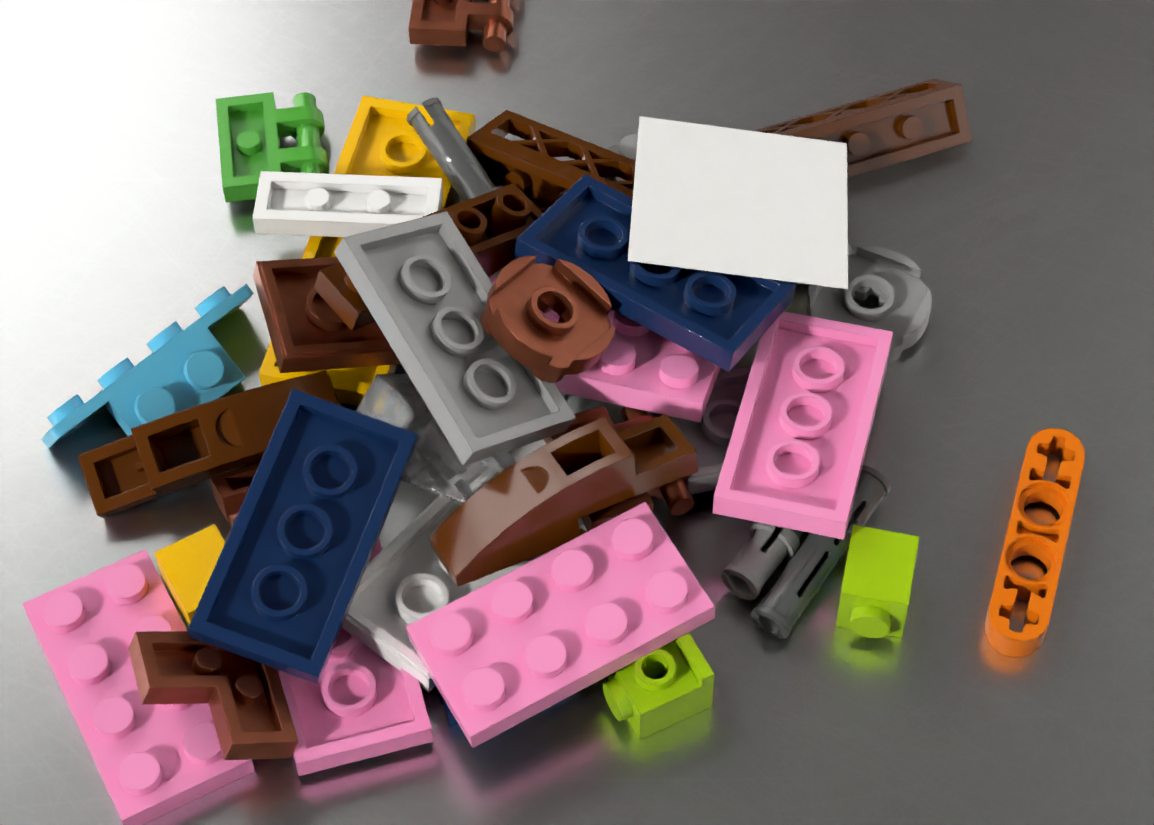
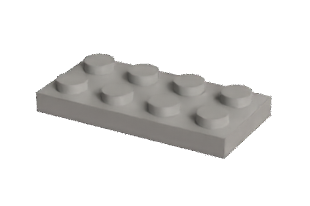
M447 211L342 238L334 252L463 466L563 433L568 429L576 417L555 383H548L536 378L527 366L511 357L499 345L496 339L487 334L483 329L481 315L486 308L487 294L493 284Z

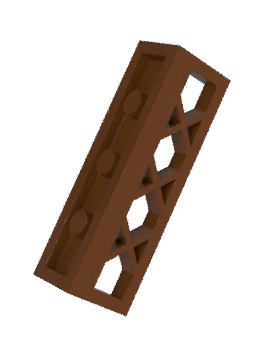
M930 79L754 130L764 133L847 143V178L973 141L962 84L939 79Z
M505 110L467 137L466 144L485 169L495 187H504L514 183L542 213L551 207L585 174L633 199L635 160L509 110ZM507 134H512L524 140L511 141L503 137ZM553 157H569L574 160L560 161ZM603 177H619L626 181H610Z

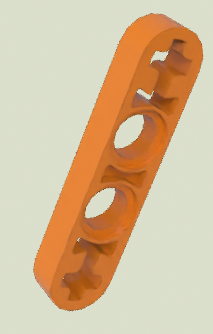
M1047 428L1038 431L1031 437L1027 445L985 621L986 638L997 652L1008 657L1021 658L1031 655L1038 650L1045 638L1051 617L1085 461V449L1081 441L1073 433L1059 428ZM1048 454L1061 456L1055 483L1043 480ZM1044 502L1057 510L1060 519L1048 525L1038 524L1027 517L1024 507L1030 503ZM1023 555L1033 556L1045 564L1048 573L1042 578L1027 579L1014 571L1011 561ZM1016 598L1029 601L1022 632H1015L1009 629V620Z

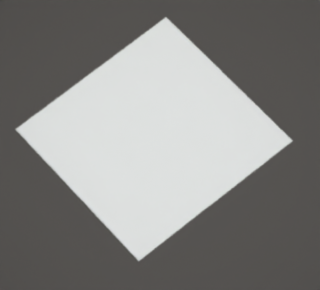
M639 116L628 261L848 289L847 143Z

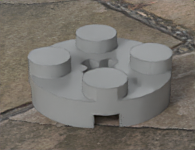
M870 245L857 247L855 255H848V289L809 284L806 306L808 315L812 317L893 331L891 351L887 363L890 364L898 360L902 351L912 347L924 334L929 322L932 294L930 287L927 290L926 285L920 279L922 271L914 261L897 251ZM868 295H874L879 298V308H863L854 301V298L864 301Z

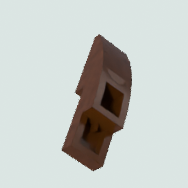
M512 183L425 216L447 211L489 278L515 259L516 239L543 213ZM341 263L319 271L314 289L351 331L376 322Z
M322 371L299 376L206 402L131 428L132 435L77 455L97 516L107 518L208 480L212 476L260 463L292 388L340 405L329 373Z
M666 414L618 433L605 417L600 418L538 448L477 490L430 536L431 547L456 586H462L553 550L580 536L578 519L698 472L697 452Z

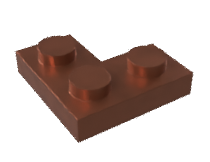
M188 631L135 632L128 650L142 705L209 703L224 760L284 759L291 757L299 741L277 669L191 638Z

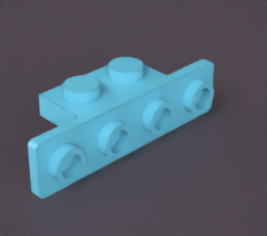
M247 284L233 294H230L225 286L218 289L195 308L201 317L184 330L177 322L172 323L147 343V346L153 353L134 366L127 357L102 375L97 381L103 387V390L84 403L77 394L53 411L47 417L53 427L48 430L41 440L48 449L52 448L104 408L109 411L124 432L130 436L132 435L131 428L224 396L241 383L246 376L209 330L239 309L254 294Z

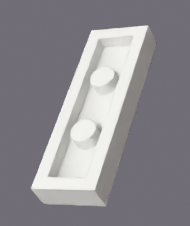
M261 171L252 218L255 234L347 237L421 218L442 209V178Z

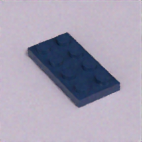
M586 174L516 239L514 253L516 259L523 256H538L534 263L554 266L557 259H561L575 264L590 274L601 285L608 295L612 310L728 372L793 302L797 283L628 261L633 199Z
M292 388L188 627L189 637L319 685L417 445L418 434Z

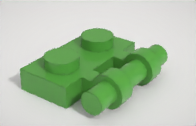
M274 92L216 99L222 188L226 203L256 199L261 171L329 173L328 154L321 147L320 137H322L325 131L324 116L322 111L317 108L316 98L311 93L303 92L295 95L293 107L276 109ZM292 136L297 140V147L280 149L279 138Z

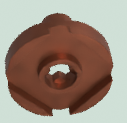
M523 256L508 263L501 270L487 294L486 308L481 315L483 329L487 334L495 338L511 357L527 366L532 374L541 381L555 383L562 380L565 375L579 374L590 369L598 362L614 336L615 324L610 328V321L607 316L612 308L607 293L590 274L571 262L557 259L554 266L544 263H534L538 256ZM552 309L560 318L557 323L550 321L540 311L547 313Z

